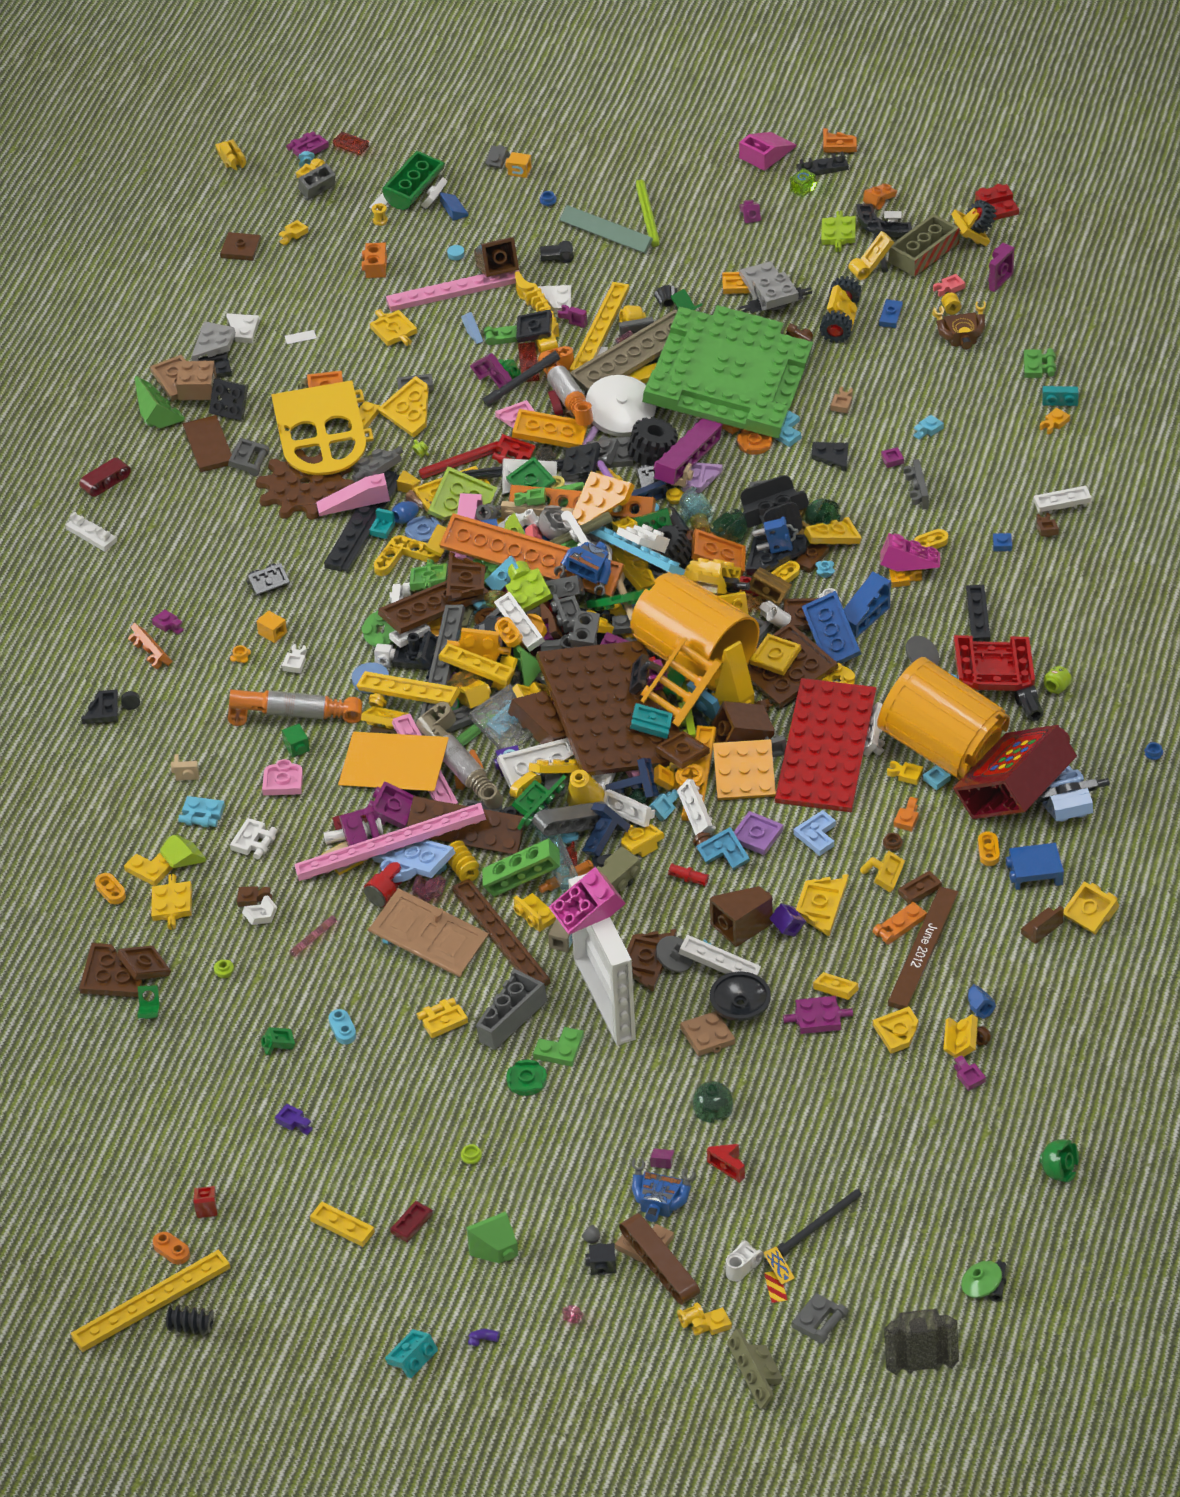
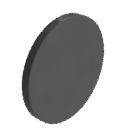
M913 636L907 641L905 646L906 654L912 663L921 657H926L934 664H938V650L929 639L923 636Z
M666 936L656 946V956L659 962L672 972L688 970L694 960L679 954L684 940L675 936Z

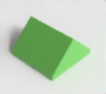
M520 645L513 647L514 658L518 659L515 667L516 679L522 685L529 687L541 669L537 658Z

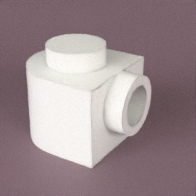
M377 644L374 650L375 663L382 664L384 667H390L396 649H393V645Z

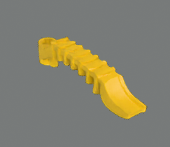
M519 271L515 272L517 294L522 300H525L527 306L531 305L536 312L550 310L551 306L548 304V300L545 299L544 293L542 294L541 288H538L535 283L524 280ZM552 310L551 337L535 340L540 354L544 351L558 348L556 337H559V324Z

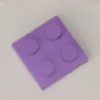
M749 811L735 829L734 834L742 847L765 855L784 830V825Z

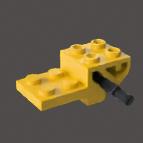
M698 558V561H690L689 571L685 569L683 575L713 594L725 595L726 592L737 593L740 590L748 591L750 589L749 582L739 581L741 568L735 567V563L724 562V560L713 559V561H709V559Z

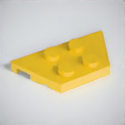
M844 874L842 878L833 880L830 877L820 880H807L801 892L796 910L807 923L827 936L831 934L849 875Z

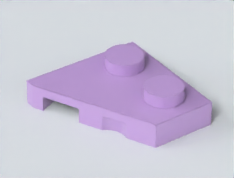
M696 463L691 468L694 471L692 481H688L686 487H683V491L701 493L722 473L723 465Z

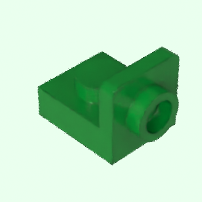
M268 1027L261 1039V1046L264 1047L265 1054L271 1055L274 1048L293 1049L295 1041L291 1029Z

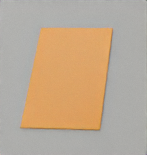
M353 732L338 785L375 788L378 786L381 788L384 781L400 789L435 791L449 737Z

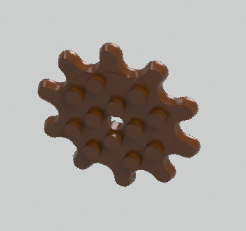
M297 449L294 452L301 460L307 463L316 464L323 460L321 452L315 457L306 456L302 449ZM271 459L268 463V469L273 473L268 476L257 477L255 486L268 490L259 499L261 506L267 507L273 504L281 506L279 510L280 518L286 519L291 517L296 511H303L308 519L314 520L319 517L316 502L355 482L343 478L345 474L352 471V466L334 474L311 475L296 470L287 461Z

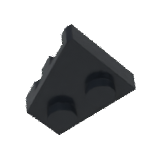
M118 689L98 691L94 701L88 706V712L81 717L82 724L118 721Z

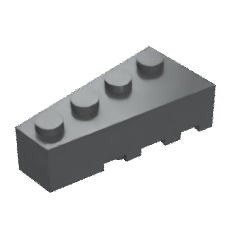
M516 969L512 970L511 977L502 985L503 989L499 994H496L493 998V1004L486 1009L476 1024L479 1041L494 1050L548 1001L544 983Z

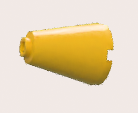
M576 770L571 774L567 793L568 806L604 802L605 792L603 787L586 771Z

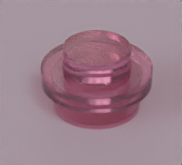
M568 1305V1307L562 1309V1318L567 1322L579 1323L580 1319L583 1318V1313L577 1306Z

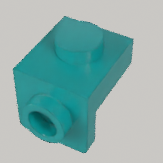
M377 508L376 519L369 529L370 535L387 539L395 526L394 513Z

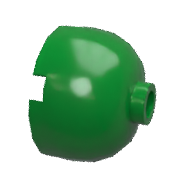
M1058 1139L1050 1142L1041 1153L1040 1163L1046 1175L1051 1179L1060 1182H1070L1075 1177L1076 1172L1072 1171L1074 1165L1079 1163V1152L1077 1145L1071 1143L1072 1140Z

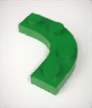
M645 589L586 601L587 608H595V611L614 608V604L628 602L629 605L636 604Z

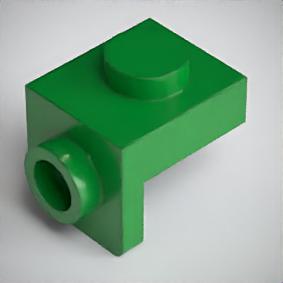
M514 359L498 360L512 379L521 374Z

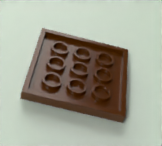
M791 623L773 634L801 645V651L784 676L751 665L750 662L747 665L752 685L779 708H782L797 697L801 678L822 680L838 669V663Z

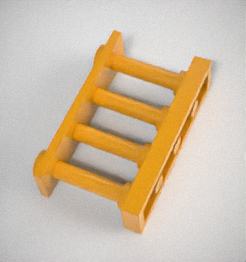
M686 636L682 640L678 638L673 645L674 652L651 686L647 685L640 694L643 696L641 702L644 703L650 698L668 712L673 713L672 717L675 719L672 723L678 727L723 663L718 658L714 661H709L685 645L688 640ZM679 651H682L704 666V669L707 671L705 675L698 677L676 662L674 659ZM669 666L694 683L696 688L692 693L690 691L686 692L663 676ZM658 682L683 698L685 704L682 709L680 707L676 708L653 692Z

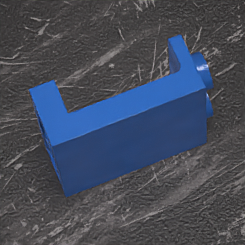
M1056 843L1009 848V856L1006 857V867L1011 870L1009 872L1010 882L1014 883L1016 890H1020L1021 882L1052 878L1055 886L1063 885L1064 870Z

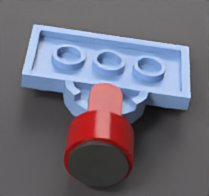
M425 839L422 842H416L404 848H398L386 854L372 857L375 862L381 863L382 872L375 874L364 885V893L367 899L376 906L385 907L403 881L411 879L416 874L432 878L455 854L454 848Z

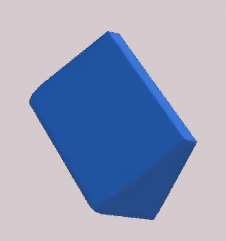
M439 193L440 202L453 221L468 216L467 211L456 195Z

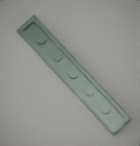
M566 205L560 217L561 222L644 254L647 253L653 240L650 236Z

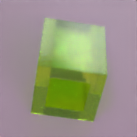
M804 168L790 177V191L802 198L816 188V175Z

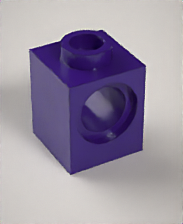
M782 903L769 918L782 934L794 937L806 923L794 906Z

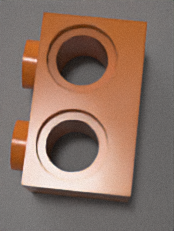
M386 242L365 243V250H362V260H365L362 261V271H365L366 278L386 277Z

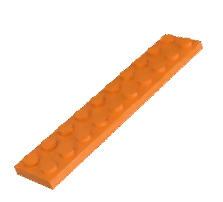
M454 513L440 542V548L499 566L509 556H513L516 561H525L530 570L538 568L546 580L560 578L562 571L556 576L554 569L562 565L561 561L570 549L566 546ZM610 560L611 574L608 583L604 586L606 591L605 597L613 596L624 569L623 563ZM565 569V571H566V573H567V576H566V577H570V576H575V575H576V574H574V573H572V572H570V571H568V570ZM583 578L584 591L595 594L594 588L600 582L595 584ZM598 590L597 595L601 596L603 590Z

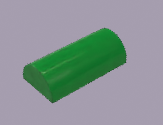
M416 150L382 188L384 198L396 209H408L444 169L445 162Z

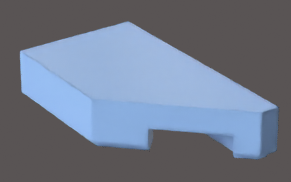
M469 312L461 316L467 333L476 344L483 342L473 314Z

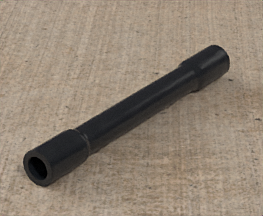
M553 351L522 374L482 398L483 402L487 407L491 406L537 373L559 361L560 356L556 351Z

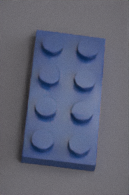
M836 591L802 606L817 646L832 659L841 664L862 654Z

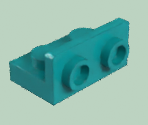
M1042 387L1043 406H1078V387Z
M412 1329L385 1357L388 1365L402 1368L406 1376L412 1378L438 1351V1348L429 1333Z

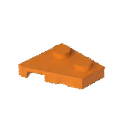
M823 128V152H857L856 137L845 135L841 132L832 134L828 132V129Z

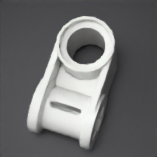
M746 1240L741 1242L726 1258V1277L731 1281L742 1280L753 1268L760 1264L764 1255L763 1252L752 1248Z

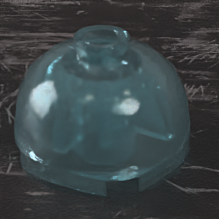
M691 486L681 495L679 502L680 514L685 520L690 519L696 523L703 522L714 514V512H710L713 508L702 493L697 494L695 492L697 488Z

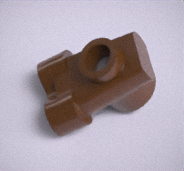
M792 323L787 327L786 335L812 342L813 334L809 329L799 330L798 326Z

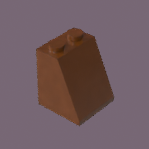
M514 237L483 243L474 249L476 266L486 277L519 270Z
M723 701L710 726L716 727L715 743L765 740V737L771 739L775 733L764 705Z
M760 886L712 896L710 898V925L735 947H738L773 924L769 919L773 914L772 895Z

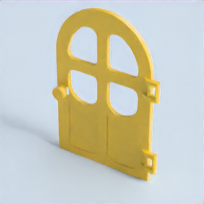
M352 380L271 394L284 457L293 468L300 472L311 475H329L344 471L361 459L366 449V442L374 440L371 428L363 429L358 403L365 401L362 389L354 390ZM342 418L351 423L352 429L348 432L329 435L326 433L325 424L331 419ZM307 423L316 427L317 436L314 438L293 440L291 438L292 429L298 425ZM347 440L355 441L354 449L347 457L339 460L332 458L329 447L331 443ZM319 446L323 460L316 464L307 463L301 460L294 452L301 448Z

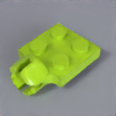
M516 561L519 568L515 569L513 564L509 566L508 575L511 582L505 586L526 613L552 599L553 596L538 568L530 570L525 561Z

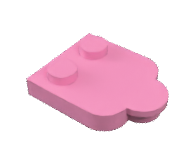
M287 759L279 760L276 764L267 766L264 769L263 795L302 794V767L298 764H292Z

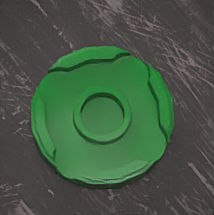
M520 1060L507 1070V1086L518 1095H535L546 1086V1069L535 1060Z

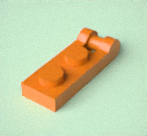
M912 902L884 923L877 924L873 929V933L877 937H882V941L889 945L925 920L927 912Z

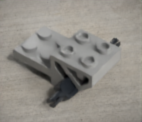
M771 261L739 270L740 277H742L753 296V300L748 301L747 305L738 307V310L744 309L741 310L743 312L750 311V313L761 310H779L788 303L801 300L803 296L812 294V291L806 292L812 290L811 287L805 289L795 288L785 272L778 273Z

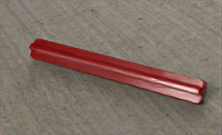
M498 441L419 469V475L422 479L446 471L447 467L455 468L494 452L496 453L498 452L496 451Z

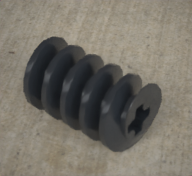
M170 1304L166 1316L167 1330L173 1331L175 1329L177 1332L184 1330L186 1334L192 1331L194 1335L200 1332L202 1336H206L213 1327L214 1310L211 1309L209 1314L206 1315L205 1308H202L199 1314L197 1307H193L192 1312H189V1306L187 1305L181 1311L180 1304H177L175 1310H173Z

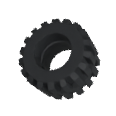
M666 525L656 529L663 532L664 537L670 539L665 553L654 549L652 551L680 563L679 567H681L691 556L690 553H692V544L685 533L677 525ZM649 562L655 572H668Z

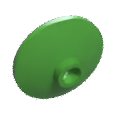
M978 1262L965 1272L961 1282L962 1290L967 1296L972 1298L985 1297L999 1286L1002 1279V1271L995 1262Z

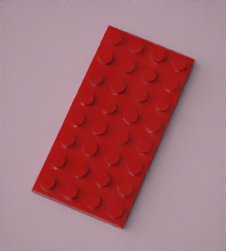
M801 678L775 795V803L852 812L877 687Z

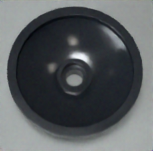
M738 971L725 974L718 978L710 989V1003L713 1009L722 1017L734 1021H746L760 1016L768 1008L771 1001V991L766 981L750 972Z

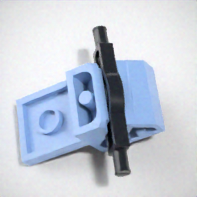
M1068 766L1035 802H1043V806L1056 821H1066L1068 818L1084 817L1087 814L1093 813V802L1089 792L1095 791L1100 787L1109 786L1110 781L1109 778L1100 780L1095 778L1084 781V777L1078 769L1073 770Z

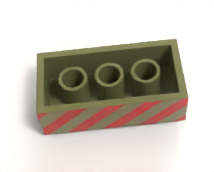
M932 214L894 242L889 249V263L915 277L959 244V227Z

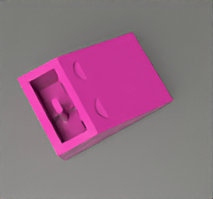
M772 132L749 134L739 142V158L765 171L793 150L796 144Z
M889 533L880 552V565L895 571L939 568L940 552L930 546L928 548L924 547L915 540L908 541L899 534Z
M594 867L548 907L570 935L611 917L626 903L607 877Z

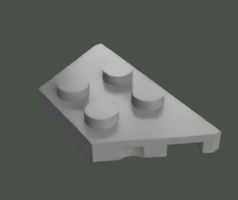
M204 322L192 353V360L198 361V357L205 354L208 357H212L229 351L236 334L235 328Z

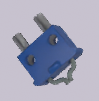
M785 517L764 522V528L753 530L754 537L766 534L768 540L767 543L757 545V550L770 549L771 554L785 550L791 551L793 549L792 541L795 540L798 529H794L792 525L787 524ZM788 527H790L792 531H795L793 533L792 539L790 537Z

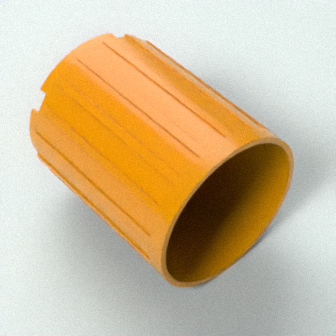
M665 573L653 580L655 585L650 590L645 589L639 597L631 616L630 628L634 630L632 635L645 645V648L665 661H668L674 652L673 645L678 638L682 640L686 636L688 640L685 645L709 661H714L716 658L721 660L724 649L740 641L747 665L749 664L756 650L760 634L759 624L752 616L687 577L673 573ZM679 651L674 659L698 677H703L707 672L704 666L682 651ZM718 669L707 685L708 689L716 691L715 680L720 677V669Z
M926 657L915 660L898 678L887 695L877 720V727L959 780L1000 739L1002 731H1008L1010 725V716L1005 713L1003 708Z

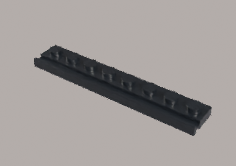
M389 470L383 472L390 501L356 508L324 562L325 568L339 572L343 570L348 574L350 573L371 537L369 529L376 519V509L387 510L398 492L397 479L400 475L397 472Z

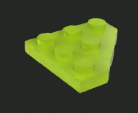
M447 467L427 513L442 520L450 519L453 513H458L460 493L482 494V503L485 505L491 504L497 487Z

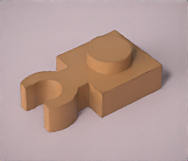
M841 386L839 394L834 395L830 410L848 414L852 404L853 389L850 388L848 392H844V387Z

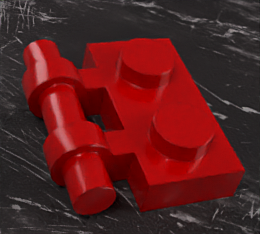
M502 434L496 447V451L501 452V454L494 452L492 459L502 465L503 459H512L507 457V455L516 459L529 460L535 451L536 445Z

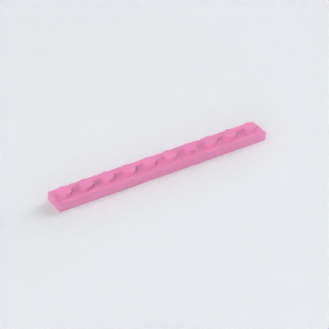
M481 803L294 864L299 881L310 879L313 876L329 873L334 869L347 867L350 864L365 861L371 857L383 855L389 851L404 848L407 845L422 842L425 839L440 836L452 830H459L470 824H477L480 821L486 820Z

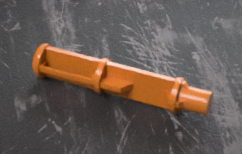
M586 860L567 871L547 879L544 884L538 886L541 893L547 890L552 891L569 882L568 879L588 873L594 868V865L590 860Z

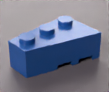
M875 572L870 574L844 608L855 638L860 636L890 608L891 581Z

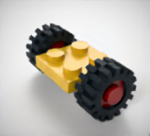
M840 276V279L838 277L835 278L830 287L828 312L822 318L820 332L821 336H825V340L830 339L829 342L831 343L833 340L835 343H838L839 340L841 343L844 340H848L853 328L857 312L856 305L859 302L862 289L859 282H854V278L850 280L849 276H846V279H844V276Z

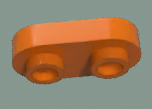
M160 1232L154 1236V1250L167 1260L177 1265L184 1264L189 1260V1247L171 1233Z

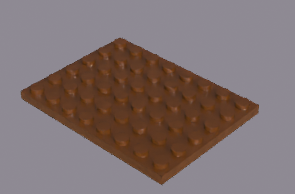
M639 641L538 651L536 654L538 664L579 769L586 771L590 776L639 770L637 760L642 758H650L653 768L659 764L663 767L670 765L669 760L655 752V746L680 733L678 726L672 723L674 717L671 720L667 739L630 729L636 703L668 712L650 698L644 703L641 702L643 698L640 695L643 691L642 689L636 695L629 692L633 663L642 653L649 656L645 645ZM649 670L647 672L646 679H648V677L650 676ZM663 689L653 690L654 693L667 701Z

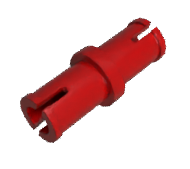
M671 863L668 870L669 876L684 879V882L687 883L693 882L706 887L709 880V874L694 871L691 867L685 868Z

